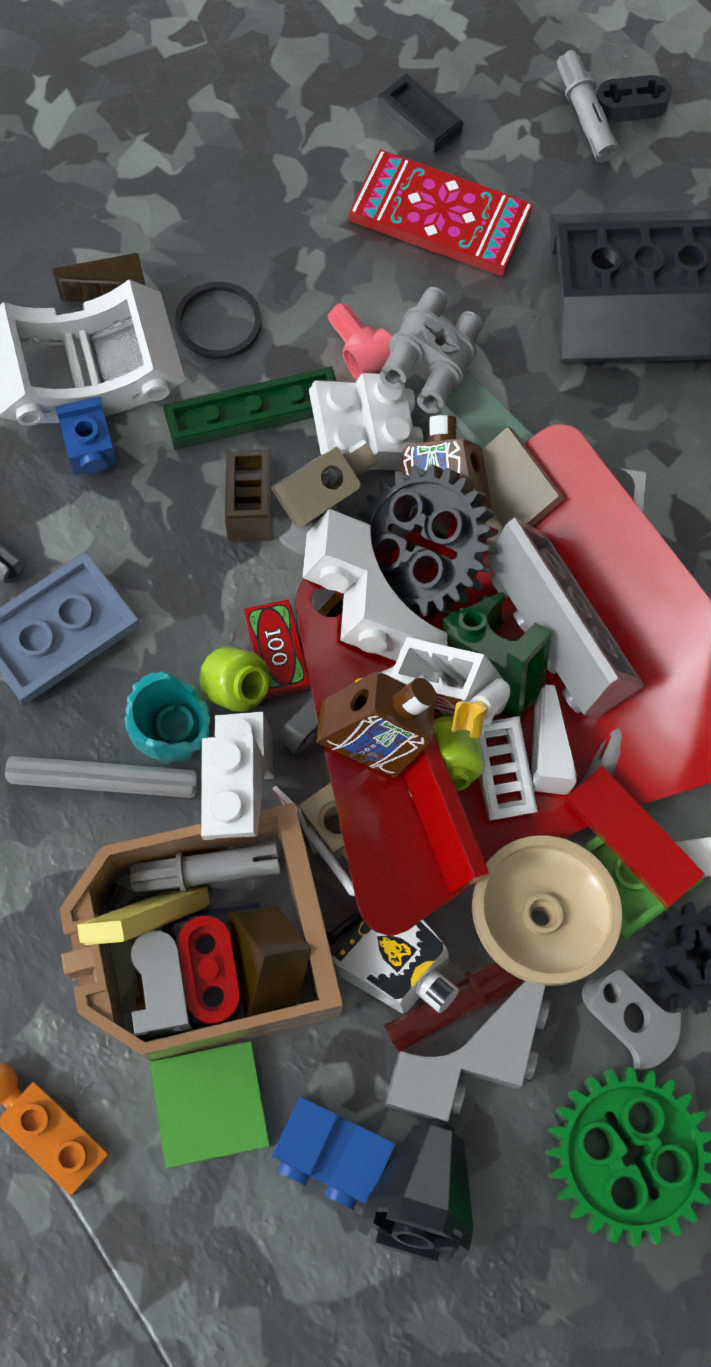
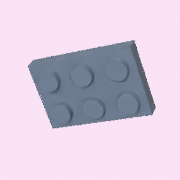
M86 551L0 607V675L23 706L140 627L138 618Z

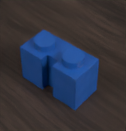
M299 1097L271 1157L281 1161L277 1170L278 1173L306 1186L311 1176L329 1185L325 1193L326 1197L353 1210L357 1200L366 1204L368 1196L385 1169L395 1143Z

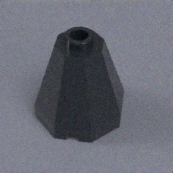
M426 1120L424 1125H413L368 1196L363 1208L358 1231L367 1236L372 1227L378 1231L375 1242L383 1248L424 1261L438 1262L440 1251H451L449 1262L461 1263L470 1249L474 1226L464 1140L454 1133L455 1129L451 1125L438 1120Z

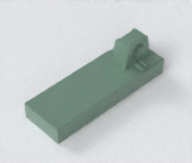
M469 371L464 373L461 386L456 390L450 391L441 408L445 415L456 417L457 427L473 443L480 445L481 449L507 427L515 430L524 444L533 437Z

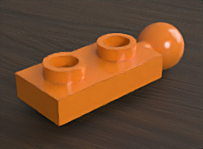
M0 1062V1105L3 1104L7 1108L0 1116V1128L72 1196L110 1153L37 1082H32L22 1093L18 1089V1076L15 1070L10 1065Z

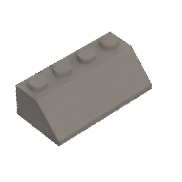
M515 517L510 520L493 546L498 550L497 554L488 555L486 558L494 572L490 575V579L497 591L505 593V598L509 596L516 606L517 611L513 615L525 633L535 622L552 631L547 669L552 674L558 673L566 686L562 690L563 696L576 713L582 712L584 715L598 718L645 685L548 536Z

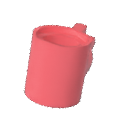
M339 303L335 305L333 310L328 313V320L345 342L343 357L350 373L356 381L362 373L380 374L390 355L389 342L392 336L383 328L376 330L373 326L365 327L348 304Z

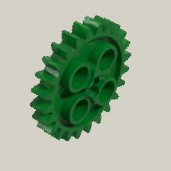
M633 1067L624 1068L621 1082H619L612 1069L605 1070L602 1077L603 1087L592 1076L584 1079L587 1095L585 1096L575 1089L570 1090L567 1094L575 1107L573 1109L562 1106L557 1107L555 1112L565 1122L564 1126L550 1127L547 1130L550 1135L560 1140L559 1147L545 1150V1155L560 1161V1166L550 1171L548 1177L564 1179L566 1183L557 1193V1199H575L576 1203L569 1215L573 1219H578L588 1213L590 1215L587 1224L588 1232L595 1234L606 1224V1236L609 1242L617 1243L623 1230H625L630 1246L639 1247L642 1231L645 1232L652 1244H661L660 1227H664L670 1235L678 1237L681 1235L680 1226L677 1221L678 1217L692 1223H696L698 1220L690 1206L692 1202L706 1205L710 1203L709 1198L700 1190L701 1183L711 1184V1174L704 1171L705 1163H711V1153L704 1151L703 1147L704 1143L711 1140V1132H699L696 1126L706 1116L705 1112L689 1114L686 1108L692 1099V1095L687 1093L674 1098L672 1094L675 1081L672 1079L665 1080L659 1087H655V1071L652 1070L646 1071L641 1077L640 1082H637ZM635 1103L644 1106L650 1115V1125L644 1133L635 1131L629 1122V1111ZM607 1112H611L614 1115L622 1139H620L613 1127L608 1124L605 1118ZM591 1129L600 1131L605 1136L607 1142L605 1154L597 1160L590 1157L584 1147V1138ZM625 1144L627 1146L639 1147L641 1153L635 1157L637 1166L635 1164L625 1165L621 1157L627 1153ZM664 1151L672 1154L677 1162V1173L669 1182L660 1177L656 1168L657 1159ZM640 1171L656 1189V1199L650 1198ZM620 1177L626 1178L632 1184L634 1190V1198L631 1204L625 1208L618 1207L611 1195L612 1186Z

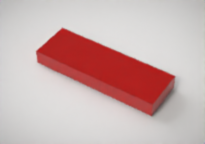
M433 736L431 742L402 773L450 894L469 888L487 876L489 871Z
M602 765L566 796L564 801L666 909L705 875Z

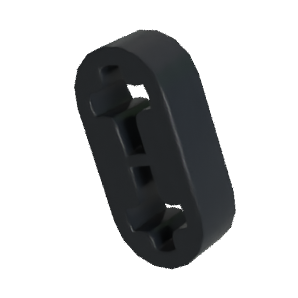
M658 75L615 78L601 83L596 96L608 122L660 117L665 113L672 95V87L665 78Z

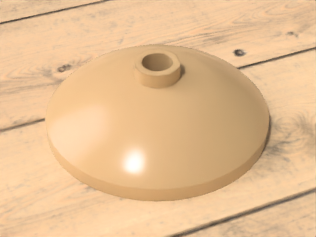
M540 835L513 841L501 848L486 863L489 874L475 884L472 914L476 932L489 955L503 969L524 981L546 986H557L573 983L587 977L608 959L620 936L622 905L613 878L592 853L569 840ZM539 911L543 913L546 917V925L536 924L532 919V912Z

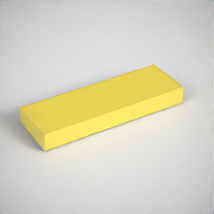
M190 888L187 892H181V890L165 891L77 924L80 943L92 945L125 942L204 909L210 904L208 888Z

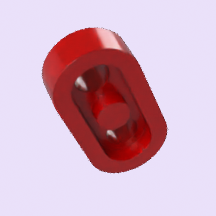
M211 916L195 917L183 926L178 936V951L186 1003L190 1012L199 1021L211 1025L221 1024L229 1020L236 1013L241 997L232 939L227 927L217 918ZM204 936H210L216 942L214 950L209 954H201L196 949L198 940ZM212 988H219L224 993L223 1002L217 1007H209L204 1001L206 992Z

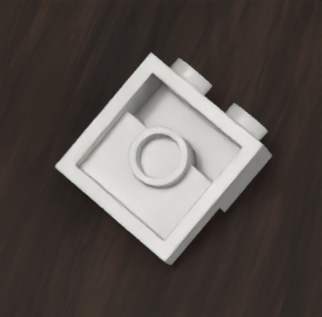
M362 373L356 383L314 381L309 389L321 454L336 446L343 453L364 440L378 461V464L370 469L400 470L405 446L423 443L422 430L420 427H413L411 418L415 405L414 392L410 388H405L404 384L399 389H392L382 383L380 374Z

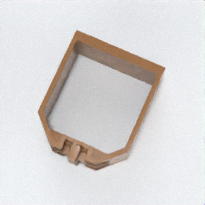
M295 802L260 810L258 834L256 837L244 836L203 840L201 837V824L102 846L60 907L63 932L65 936H71L73 951L61 954L64 974L68 975L69 978H72L79 985L73 987L78 1014L150 1061L190 1054L341 1016L343 1003ZM279 839L301 936L311 948L308 966L316 1001L149 1042H144L126 1031L110 943L92 945L80 943L77 924L104 915L100 903L112 883L117 884L121 876L130 874V866L133 864L176 858V853L183 852L184 856L234 850Z

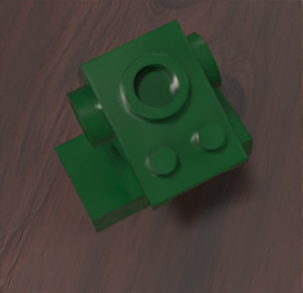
M500 592L491 597L483 595L479 598L478 603L467 608H460L443 618V631L447 632V646L484 654L504 681L510 686V696L502 713L510 718L518 716L521 718L534 704L542 687L544 688L552 631L535 622L518 641H509L499 637L495 632L503 625L502 607L506 594Z

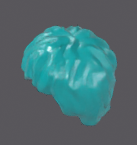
M163 671L150 673L142 677L139 682L133 684V692L127 697L126 717L124 720L126 723L125 730L129 733L128 736L135 748L152 760L168 765L171 762L190 759L194 752L202 749V738L210 736L208 728L210 716L208 713L209 707L195 686L174 676L172 673Z

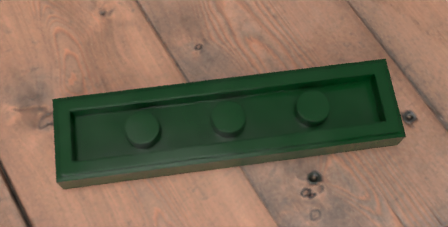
M330 366L164 404V414L174 450L314 418L309 389L314 381L337 382L333 367Z

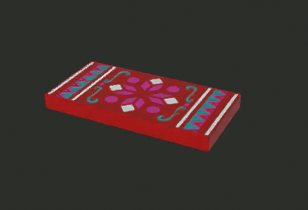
M380 149L349 211V221L503 277L531 215L533 203Z

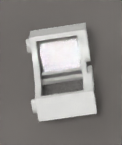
M129 279L111 292L84 302L83 311L57 315L55 308H30L6 302L0 304V418L18 421L19 424L24 426H32L38 423H60L55 407L100 397L104 415L109 416L135 408L149 401H159L166 398L170 390L185 381L161 292Z

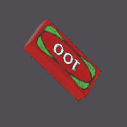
M289 599L245 608L244 616L253 653L264 659L269 668L270 685L264 699L310 689Z

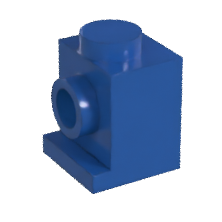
M100 397L55 407L74 475L80 473L95 474L109 466L117 465Z

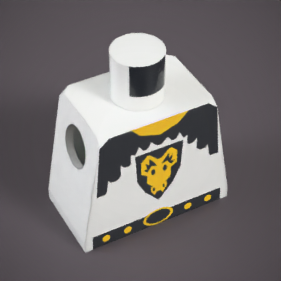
M424 920L420 921L410 930L392 937L376 933L363 921L332 956L334 969L339 976L401 1013H406L420 997L438 1013H442L453 1002L459 991L455 985L440 974L450 961L448 950Z

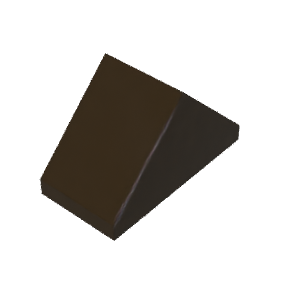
M278 906L228 913L245 1018L296 1006L311 952L309 945Z

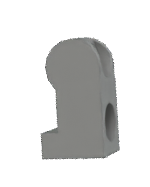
M151 930L142 934L134 942L131 949V959L134 967L142 975L146 1009L131 1012L134 1034L141 1040L193 1030L191 1014L185 998L178 946L173 938L165 932Z

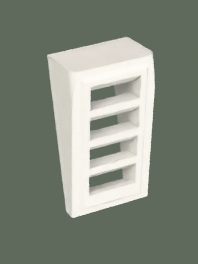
M545 685L544 688L542 687L534 704L531 760L533 790L536 792L569 794L577 782V774L555 686Z
M520 717L492 721L488 727H483L482 736L480 737L485 767L483 773L478 777L488 820L538 812ZM506 735L508 744L487 747L485 738ZM511 753L512 763L490 766L489 757ZM516 773L517 781L494 785V775ZM520 791L522 800L502 804L497 803V794Z

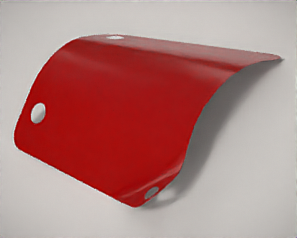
M561 424L546 427L529 439L525 445L564 496L565 500L533 527L548 536L645 685L597 718L584 715L582 712L576 713L563 696L562 690L566 686L558 673L552 674L547 669L545 685L555 686L577 774V782L570 793L581 784L597 751L605 741L599 760L602 759L611 739L609 734L618 728L622 738L620 756L617 760L613 778L639 805L710 784L711 599L579 429ZM452 521L448 526V538L454 535L458 525L457 521ZM414 532L403 537L429 550L445 555L450 559L457 557L455 550L426 539ZM399 546L392 553V564L399 558ZM484 556L483 562L490 567L486 560L487 556ZM437 562L430 569V582L433 581L438 574L439 569ZM493 570L491 573L478 571L476 578L481 583L482 589L478 590L467 587L465 591L469 602L464 604L452 599L453 612L478 603L479 598L483 595L491 597L499 593L490 579V575L494 573ZM303 579L296 592L295 608L319 724L322 700L355 683V680L358 678H364L374 672H382L395 666L397 661L376 653L365 652L357 646L340 641L342 613L336 617H326L318 613L313 607L312 595L315 591L326 588ZM332 590V591H334L335 593H337V594L341 597V599H342V601H343V599H344V594H343V593H340V592H338V591ZM509 596L503 602V625L495 634L509 641H518L525 632L514 618L513 613L517 611V608ZM437 608L435 618L424 617L421 615V612L419 617L443 631V618L452 613L441 612ZM534 704L520 718L530 774ZM501 711L499 714L494 715L492 721L510 717ZM434 713V720L444 717ZM506 735L485 738L487 747L508 744ZM323 746L355 899L361 916L366 924L376 933L392 937L406 932L464 891L450 894L413 798L410 796V791H408L409 788L403 773L401 772L393 778ZM511 753L489 757L490 766L513 762ZM515 772L493 776L494 785L517 781ZM478 778L467 788L457 791L485 863L501 848L518 839L540 835L566 838L588 827L564 801L568 794L534 791L538 812L488 820ZM520 791L496 795L498 804L522 800Z

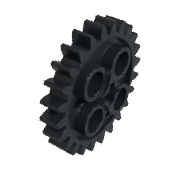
M430 464L426 472L425 469L413 465L410 477L405 473L396 471V485L393 486L381 481L379 484L383 496L379 499L368 495L367 499L373 509L370 513L359 512L358 516L370 525L374 556L385 580L398 598L417 616L421 612V615L424 617L435 618L437 608L441 612L450 614L453 612L452 599L464 604L469 602L465 591L467 587L478 590L482 589L481 583L476 578L478 571L483 573H491L492 571L483 560L484 556L497 554L498 551L494 547L486 545L488 538L499 534L498 529L485 525V522L491 519L495 512L487 507H480L487 496L480 491H472L475 485L473 481L465 477L460 478V473L449 468L443 472L442 468ZM418 503L417 515L410 521V511ZM457 519V529L454 535L448 538V526L453 520ZM393 525H398L408 531L422 535L426 539L455 550L457 557L450 559L445 555L429 550L418 543L393 534L391 528ZM399 546V558L392 564V553ZM437 562L439 569L438 574L435 577V579L430 582V569Z

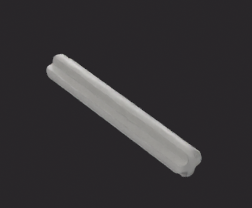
M22 756L9 757L5 768V778L10 784L185 798L195 796L198 782L196 772L188 769Z

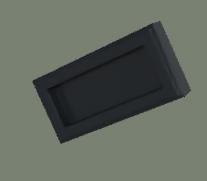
M407 73L378 95L377 105L433 154L462 132L463 121Z

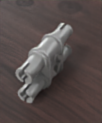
M437 287L427 288L416 307L409 309L404 314L399 332L395 333L390 339V355L380 372L382 383L392 389L401 388L411 371L424 379L426 382L417 398V403L423 411L431 414L438 413L443 407L450 391L456 390L461 386L464 379V370L476 355L474 343L483 326L481 317L470 311L463 312L454 327L439 318L447 304L448 298Z

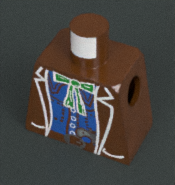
M438 415L430 417L429 442L405 446L400 472L410 477L413 465L425 469L426 472L430 464L442 468L443 472L449 468L460 473V478L465 477L473 481L475 485L472 491L477 490L487 496L480 507H487L492 510L484 457L480 445L466 439H457V419L455 416ZM418 503L410 511V521L417 515Z
M374 672L321 701L316 743L395 778L431 742L433 737L434 707L437 698L436 691L432 684L424 678H416L409 684H405L382 672Z

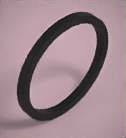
M210 282L195 287L182 298L176 310L175 323L179 338L189 350L206 358L226 359L243 353L255 342L261 329V312L254 297L242 287L228 282ZM210 291H228L239 295L247 301L254 312L255 323L252 332L242 343L226 350H210L195 344L188 338L182 327L183 313L193 299Z

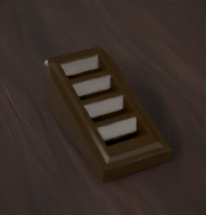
M138 253L52 269L61 301H90L111 292L129 279L146 286Z
M271 450L226 452L225 525L227 538L230 541L270 540L273 537ZM261 470V473L236 474V471ZM254 486H261V487H259V488H237V487H254ZM248 503H261V504H257V505H237V504H248Z

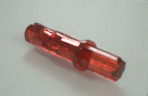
M494 962L473 975L470 972H466L464 974L465 979L455 985L459 989L457 996L442 1013H438L427 1002H424L393 1021L383 1024V1027L399 1054L400 1051L403 1052L406 1048L479 1006L485 1010L489 1007L488 1001L524 980L512 975L497 962Z

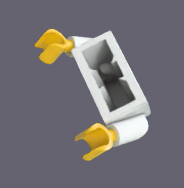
M408 637L395 666L382 671V673L405 684H409L416 678H424L429 681L434 687L437 696L434 713L440 716H454L451 731H470L471 738H480L482 736L483 727H488L494 715L503 711L510 696L509 684L504 681L484 654Z

